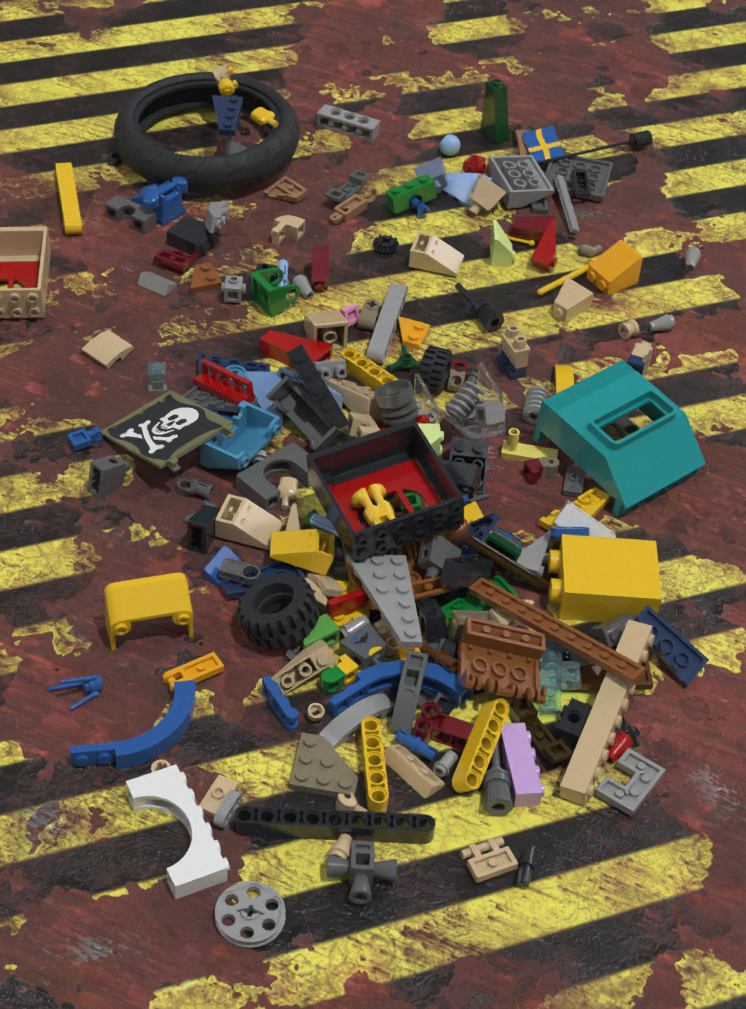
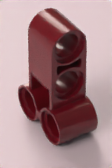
M425 702L422 705L420 717L415 721L413 736L416 738L418 736L421 737L422 741L427 744L433 740L464 751L474 724L440 713L441 708L436 702Z

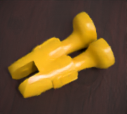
M370 485L368 492L365 488H362L352 496L351 503L353 507L365 508L363 515L371 527L395 519V513L390 502L384 500L386 489L383 485ZM370 498L376 502L377 506L372 504Z

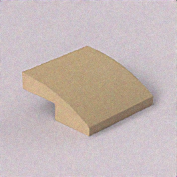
M107 330L90 340L82 348V351L109 369L118 358L123 360L134 347L110 330Z

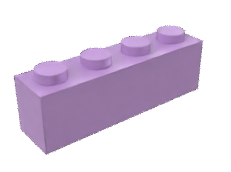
M525 723L504 724L499 737V748L504 769L510 774V794L514 807L540 805L541 796L545 794L544 784L539 781V766L535 765V749L531 748L530 745L531 733L526 730Z

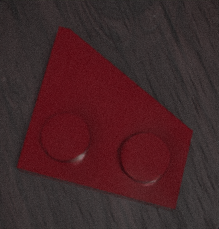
M162 249L154 255L153 262L183 272L198 260L199 253L194 252L192 256L183 255V251Z

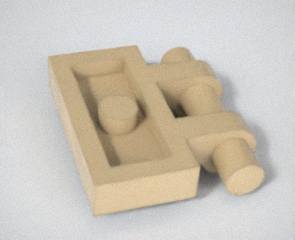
M491 837L486 839L484 843L478 845L471 844L466 849L460 851L462 859L471 858L467 860V867L476 883L518 868V862L508 846L499 848L504 845L502 837L496 839Z

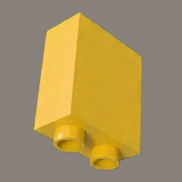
M562 534L559 550H549L548 573L557 574V579H550L549 602L559 604V619L604 623L621 614H635L637 617L646 605L650 606L658 614L662 596L656 541Z

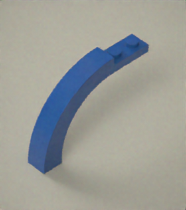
M405 660L381 663L355 675V684H350L344 691L331 697L328 714L334 719L353 704L376 692L399 688ZM427 662L422 682L423 687L432 693L438 694L440 691L457 702L455 706L457 708L473 698L474 689L463 687L458 682L457 672H451L443 666Z
M195 680L174 682V699L168 713L155 727L146 733L124 741L70 746L71 767L116 763V769L129 768L148 762L169 750L184 735L192 721L196 705Z

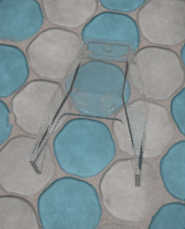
M483 362L479 363L477 386L482 389L484 395L478 393V396L484 400L503 402V395ZM415 374L414 397L430 411L436 413L437 417L450 428L470 441L506 435L505 421L490 425L478 424L476 420L462 421V423L455 421L447 412L442 411L436 405L420 375Z

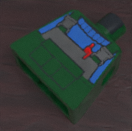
M502 528L491 532L484 541L515 562L521 555L523 542L516 538L514 534Z

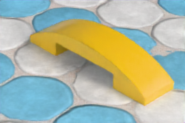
M554 364L556 394L574 385L572 366Z

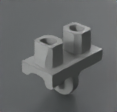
M325 359L321 362H314L323 380L346 377L345 359Z

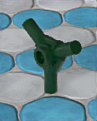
M403 345L401 347L402 355L395 363L386 367L388 372L399 368L405 371L411 368L419 370L420 363L409 353L408 346Z

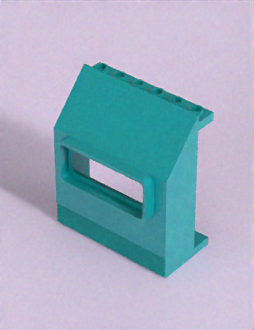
M624 360L541 402L533 440L539 443L549 438L616 499L612 513L617 517L623 513H628L636 506H641L646 500L655 498L662 491L669 490L671 486L681 483L685 478L694 476L699 468L706 464L686 413L639 372L635 371L634 368L632 369ZM637 409L653 421L619 441H614L601 430L606 425Z

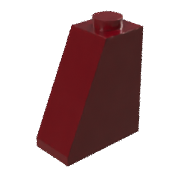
M556 216L515 218L514 224H510L509 233H511V237L527 241L533 240L535 245H538L551 219L556 221Z
M313 245L312 289L318 291L328 290L330 246Z

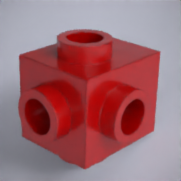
M478 155L469 156L462 165L464 173L484 174L486 172V157Z

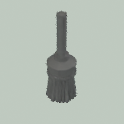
M498 739L491 757L492 768L485 772L483 777V788L485 790L483 810L493 817L505 816L513 810L509 791L511 789L510 774L500 767Z

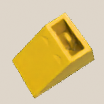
M319 529L272 532L269 557L325 576L334 559L335 535Z

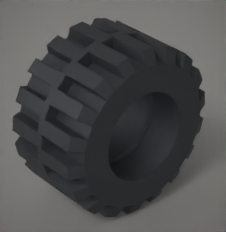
M433 345L428 346L423 354L418 370V388L438 394L444 390L453 362L451 350Z

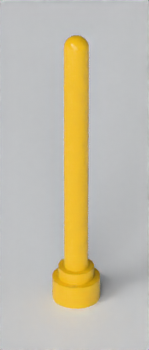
M597 258L589 259L585 266L538 289L537 294L541 296L564 284L566 278L574 279L588 272L589 264Z

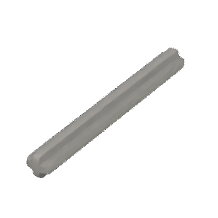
M557 175L555 183L570 233L576 235L580 229L564 177Z

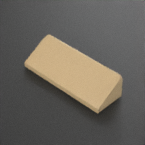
M390 745L384 752L385 763L423 798L430 797L444 787L445 783L404 745Z

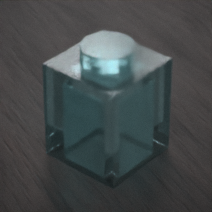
M166 362L148 363L149 391H167Z

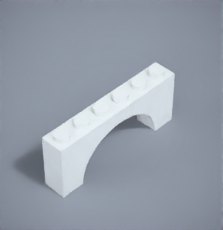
M177 765L126 781V795L134 811L144 809L164 811L176 817L189 832L191 845L187 853L179 862L167 868V883L175 900L226 882L227 871L230 870L227 858H222L220 854L221 848L218 840H213L210 824L208 822L205 823L203 819L204 814L201 806H197L195 803V795L192 788L188 789L186 785L187 779L184 772H180Z

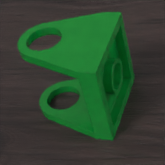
M280 268L257 270L251 273L253 300L271 318L296 301L301 292L296 284L276 287L284 277V273ZM279 272L277 280L270 282L272 274ZM292 289H296L294 296L287 299V293Z

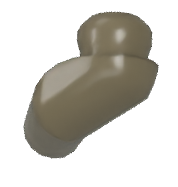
M583 244L578 247V252L587 257H593L603 250L600 244L594 247Z

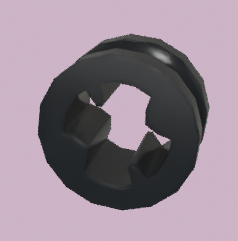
M118 152L108 154L109 165L119 166L122 164V158Z

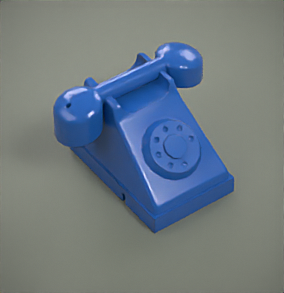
M177 176L172 178V182L166 181L160 185L155 183L142 188L139 194L133 196L130 201L142 205L147 210L155 211L156 223L164 227L186 214L181 193L188 192V181L183 177Z

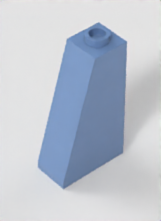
M246 371L247 379L253 383L254 398L258 399L257 407L279 416L282 429L283 412H277L272 406L273 402L265 397L281 381V372Z

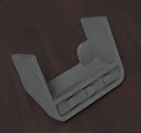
M285 376L265 396L273 402L272 406L277 412L280 413L282 411L287 414L309 438L311 442L309 446L315 452L329 448L347 434L343 428L339 429L334 426L331 429L310 393L299 382L288 376Z

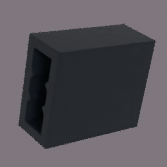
M187 215L167 230V245L189 255H193L194 252L199 253V259L219 242L218 230L210 233L205 227V223Z

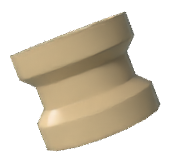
M630 319L626 323L619 324V335L625 340L631 336L638 335V323L634 319Z

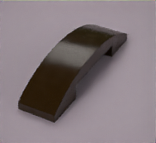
M522 699L509 704V710L515 722L525 723L526 730L531 733V746L542 757L554 764L572 757L573 752L563 740L557 741L537 717L538 711L531 702Z

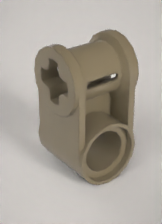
M368 299L365 301L363 309L359 314L358 328L374 331L379 318L378 310L380 303L377 300Z

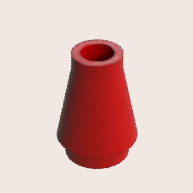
M624 732L616 734L613 746L609 745L608 747L609 755L607 762L614 764L628 748H632L631 744L633 741L629 735Z

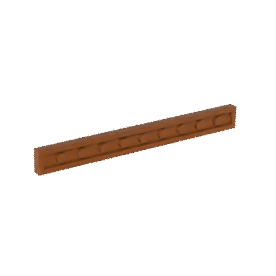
M482 577L468 587L470 595L536 632L544 633L545 637L631 685H634L646 674V668Z

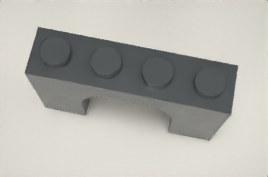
M292 442L244 471L239 472L236 475V489L251 502L269 512L280 505L281 491L266 478L276 473H287L296 477L308 488L311 487L308 480L306 459L308 453Z

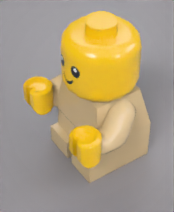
M223 65L212 69L221 95L231 96L235 88L239 87L236 80H230V75L234 74L232 67Z

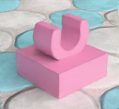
M357 304L340 308L341 314L348 320V326L358 322L359 309Z

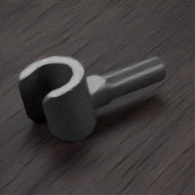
M473 492L466 493L469 498L468 504L490 497L489 493L476 496Z
M303 643L293 651L289 649L286 652L287 658H285V661L287 663L303 649Z

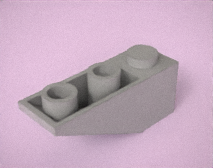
M550 531L523 549L517 559V563L541 578L545 570L543 564L547 565L549 553L547 552L550 549L552 550L554 540H551ZM516 575L513 576V579L524 581Z

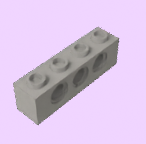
M326 104L317 113V126L369 142H373L380 132V120Z

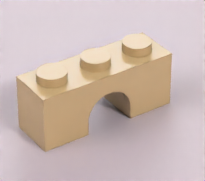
M349 412L347 420L350 424L345 427L349 436H355L356 439L380 431L370 415Z

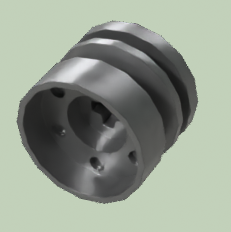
M390 381L375 390L374 395L380 407L379 412L384 424L394 426L415 419L418 416L419 409L410 381Z

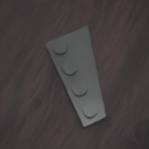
M197 386L192 387L183 395V397L209 410L240 412L237 406ZM254 398L255 401L250 404L258 406V399Z

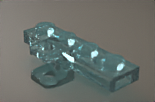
M545 637L546 651L541 657L540 690L543 686H546L547 695L545 703L539 704L540 715H560L562 690H575L581 687L580 664L574 661H562L563 646Z

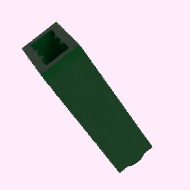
M500 79L486 82L480 127L495 144L509 141L507 86Z

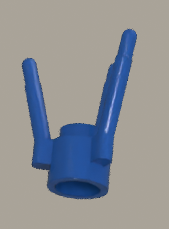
M94 674L87 677L60 680L62 685L48 688L49 691L82 686L84 692L89 693V695L69 708L72 711L90 699L98 697L99 691L103 690V683L99 674Z

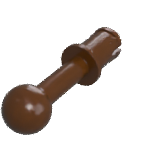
M422 638V647L419 648L421 653L428 654L435 659V664L443 666L451 672L458 670L457 659L451 657L445 650L439 652L428 646L427 640Z

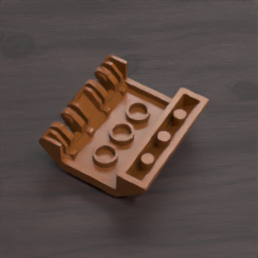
M419 541L402 547L403 555H406L414 600L451 592V589L447 588L446 584L439 582L441 575L425 579L427 571L418 565L421 546ZM398 547L378 555H401ZM346 562L349 581L354 590L363 589L361 580L354 575V569ZM366 594V609H378V607L375 608Z
M467 616L458 646V682L466 688H473L475 690L483 688L489 693L493 692L494 694L514 697L516 699L523 697L529 702L533 701L534 703L544 704L547 694L546 686H543L540 690L539 660L546 651L545 634Z

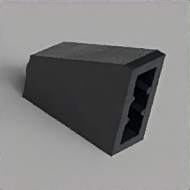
M204 505L187 521L188 550L207 554L216 537L215 519L220 511L219 508Z

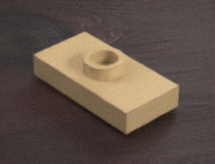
M218 775L199 804L203 814L214 818L217 809L231 789L236 791L239 787V782Z

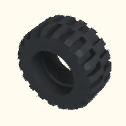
M282 572L279 575L274 573L269 577L264 576L257 583H252L251 587L243 592V596L240 597L237 606L238 618L247 638L254 645L262 646L264 649L273 648L276 650L284 646L286 648L290 647L295 642L299 643L304 636L307 637L311 633V629L315 628L320 615L319 605L307 580L293 573L289 575L287 572ZM284 608L283 610H281V611H279V612H277V613H273V612H275V611H277V610H279V609Z

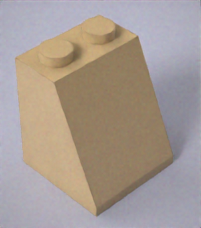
M339 310L304 313V329L308 339L331 344L332 351H340L347 348L348 320Z

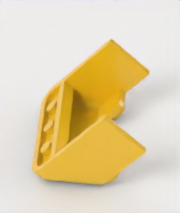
M171 573L114 582L104 588L106 629L111 650H116L115 636L128 633L131 629V622L172 616L173 622L177 625H186L189 637H193L192 605L187 578L183 573Z

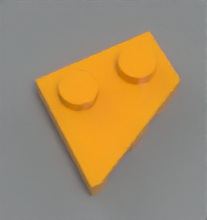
M399 316L398 325L400 327V336L402 337V346L407 345L408 348L419 350L430 331V325Z

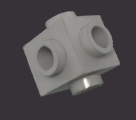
M226 276L225 282H222L221 292L224 293V302L241 303L242 294H246V284H243L242 276Z

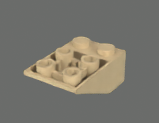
M417 232L410 250L409 267L457 276L464 255L435 235Z
M228 494L215 519V536L270 550L271 533L279 532L283 522L247 498Z

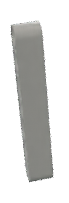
M391 283L366 355V358L374 363L384 364L398 324V317L401 315L406 300L408 286Z

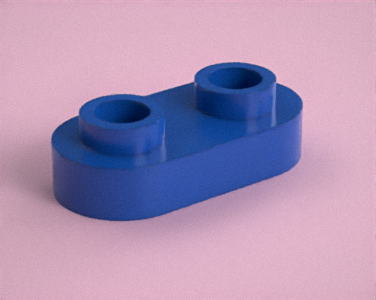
M550 527V536H554V540H561L562 534L590 535L589 527Z

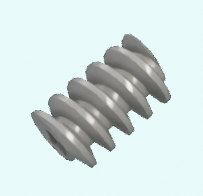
M465 381L463 383L464 387H460L459 393H455L454 398L450 399V404L445 405L447 413L459 423H462L460 416L467 417L464 412L465 410L471 412L469 405L475 407L476 404L473 400L480 401L478 393L484 395L481 388L468 381Z
M533 386L526 392L522 417L530 425H536L541 402L548 398V390L544 387Z

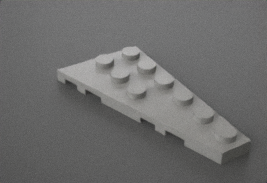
M346 555L347 564L352 566L354 569L353 573L361 580L366 594L375 608L378 607L380 610V616L389 624L390 631L401 648H421L423 641L406 555H375L358 562H353L350 555Z

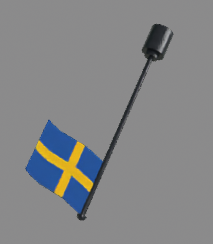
M554 126L524 132L522 135L529 155H533L538 165L629 144L635 149L651 145L653 142L651 132L645 130L630 134L628 141L564 155Z

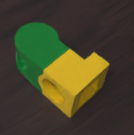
M346 654L340 656L336 666L327 668L322 672L320 684L322 691L334 693L354 681L359 666Z

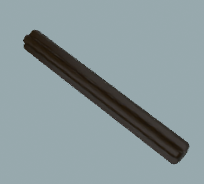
M470 536L466 543L467 546L494 560L495 563L545 594H549L550 583L475 536Z

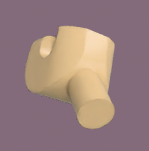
M350 792L351 798L349 799L343 793L337 795L335 810L368 811L358 805L353 793Z

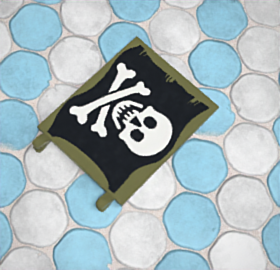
M170 390L101 430L102 433L100 435L160 469L168 466L173 472L181 469L177 465L178 458L221 432L228 439L235 436V433L231 431L234 425L232 421Z

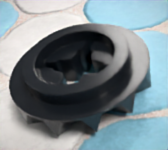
M379 235L374 238L373 247L382 253H392L399 248V242L392 235Z

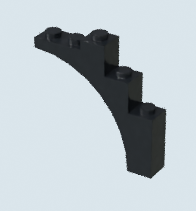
M301 344L287 352L288 358L330 428L332 429L335 426L342 429L350 424L303 345Z

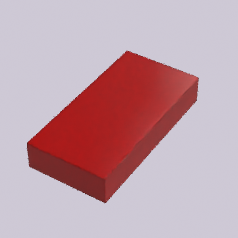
M359 589L327 600V615L330 618H334L364 608L366 604L365 590Z

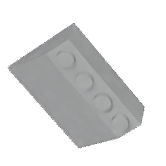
M533 155L489 156L486 174L492 178L493 183L506 192L501 199L507 208L524 207L554 193L555 190Z

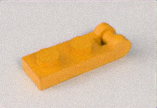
M212 652L165 672L162 679L166 684L170 685L169 689L174 694V682L195 680V683L223 672L224 665L215 652Z

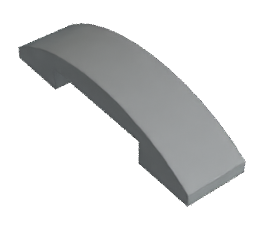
M384 693L364 698L339 714L319 735L323 736L336 749L349 740V734L361 727L364 718L378 716L381 719L394 711L395 704Z

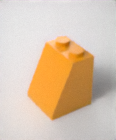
M619 240L589 264L586 278L607 296L638 284L643 256L623 240Z

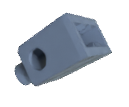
M441 156L413 168L418 178L428 174L435 181L436 194L440 193L442 187L448 184L447 170Z

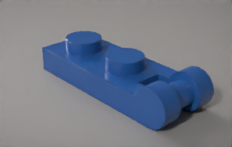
M270 675L262 678V693L286 730L290 732L296 731L298 729L297 720L299 712L291 708L288 698L282 695L279 684L274 682Z

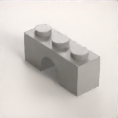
M474 399L475 407L469 405L471 412L464 411L467 417L460 416L462 421L476 420L478 424L490 425L505 421L506 410L503 402L484 399L477 401Z

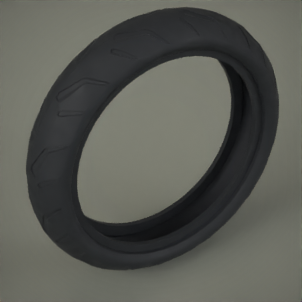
M213 72L185 73L150 83L127 99L115 119L114 141L118 153L125 164L136 174L152 183L160 185L166 181L172 182V178L178 176L188 181L187 193H225L249 188L281 171L294 156L298 147L300 137L299 121L290 103L273 88L257 80L232 74L230 75V80H236L239 87L235 88L231 96L243 97L241 112L251 115L253 110L262 107L274 113V120L278 121V126L273 127L270 124H265L271 130V133L263 141L249 149L233 154L190 156L160 148L143 135V132L149 125L161 117L177 111L214 108L212 95L222 96Z

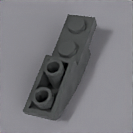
M411 650L407 651L390 726L391 732L397 733L400 728L409 734L412 732L428 654Z

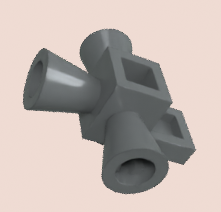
M352 840L351 860L328 854L327 877L350 875L349 884H352L349 900L356 904H366L372 900L370 885H372L373 876L396 882L397 859L374 862V842Z

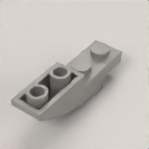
M222 200L219 203L212 201L209 204L205 227L210 233L216 232L225 225L230 210L228 201Z

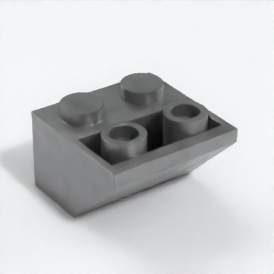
M621 614L591 628L590 631L593 639L616 651L628 620H634L636 618L635 614Z

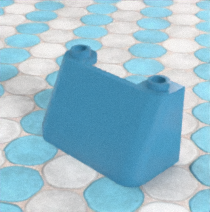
M243 400L238 405L240 409L239 415L232 417L234 425L231 431L235 433V436L228 439L222 434L217 440L211 438L201 444V465L208 469L241 470L247 467L249 462L280 433V417Z

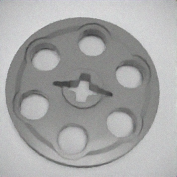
M255 881L237 883L226 889L217 900L215 906L216 927L219 933L234 945L247 948L263 946L273 941L282 931L285 923V904L279 893L264 883ZM255 890L260 895L256 898H250L247 893ZM228 898H235L238 900V903L234 906H229L225 901ZM273 902L278 905V908L276 910H268L265 906ZM249 911L253 912L252 917L247 916ZM225 918H232L235 923L231 926H225L222 921ZM267 922H271L275 925V928L268 931L262 926ZM249 930L254 935L246 939L240 934L242 931Z

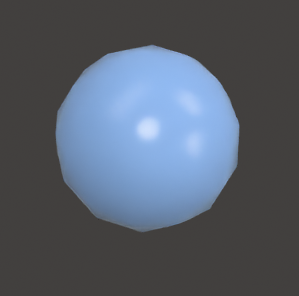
M448 134L440 142L439 147L446 156H453L458 153L461 144L455 135Z

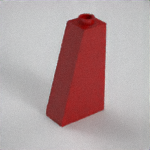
M272 330L261 336L259 340L260 353L292 368L294 366L286 353L301 344L313 363L332 359V345Z

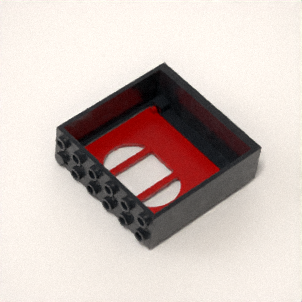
M415 419L306 455L309 483L353 562L366 560L375 555L383 554L392 549L403 547L409 543L420 541L426 537L440 534L443 531L457 528L464 524V497ZM381 484L386 489V496L394 493L397 494L408 514L365 528L358 519L360 508L353 507L351 498L362 488H365L368 492L370 485ZM403 491L419 495L425 501L427 507L414 511Z

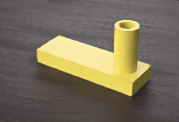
M517 428L509 429L507 441H503L501 458L524 462L547 456L557 458L558 449L518 443L520 431Z

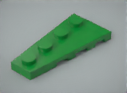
M500 574L494 576V580L491 583L519 598V595ZM467 592L465 597L456 598L441 607V610L445 614L446 623L448 624L452 619V610L490 611L493 607Z

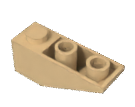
M320 639L302 650L273 676V679L279 684L284 695L335 663L336 659L327 644Z

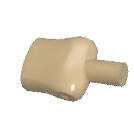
M281 477L279 479L277 489L281 491L282 510L288 509L289 501L297 500L299 482L295 478Z

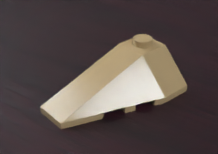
M340 378L324 380L327 386L341 394L343 403L352 412L370 415L373 420L381 419L380 407L377 404L374 391H371V387L356 386V383Z

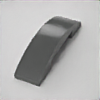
M356 169L349 175V180L339 189L332 188L325 194V197L339 203L344 202L362 190L369 180L370 174Z

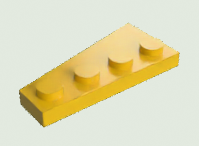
M594 487L578 496L577 500L572 503L594 518L610 501L611 495ZM561 509L552 511L550 516L546 518H540L538 525L550 531V527L557 525L554 520Z

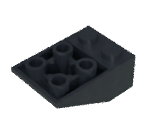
M452 437L449 461L478 465L482 473L478 490L473 493L485 494L489 440Z

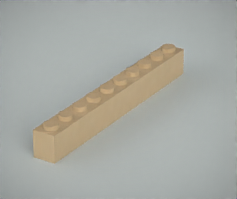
M628 620L616 652L642 665V662L646 663L649 651H647L648 647H652L655 640V635L652 634V626ZM607 671L560 784V798L586 805L588 797L592 798L595 790L594 782L600 779L602 762L606 763L608 759V747L614 744L616 737L614 732L616 728L619 729L621 726L622 712H626L628 709V697L634 694L636 683L631 685Z

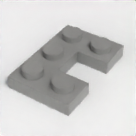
M628 748L617 761L616 767L633 777L624 786L606 775L595 789L594 795L626 814L633 816L664 776L666 769Z

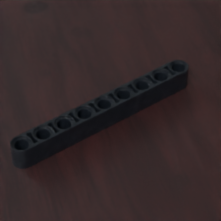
M241 806L236 809L234 814V829L236 833L242 836L338 840L341 834H348L352 840L428 844L434 838L436 825L435 819L430 815Z

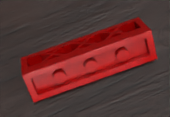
M206 359L200 361L202 373L192 378L193 385L237 407L243 400L248 403L255 401L252 381Z

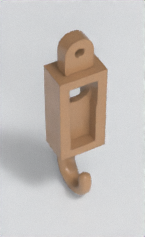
M370 187L367 189V193L372 191L368 199L354 194L336 206L334 213L330 216V222L333 224L341 221L347 223L365 211L367 204L372 203L376 199V188Z

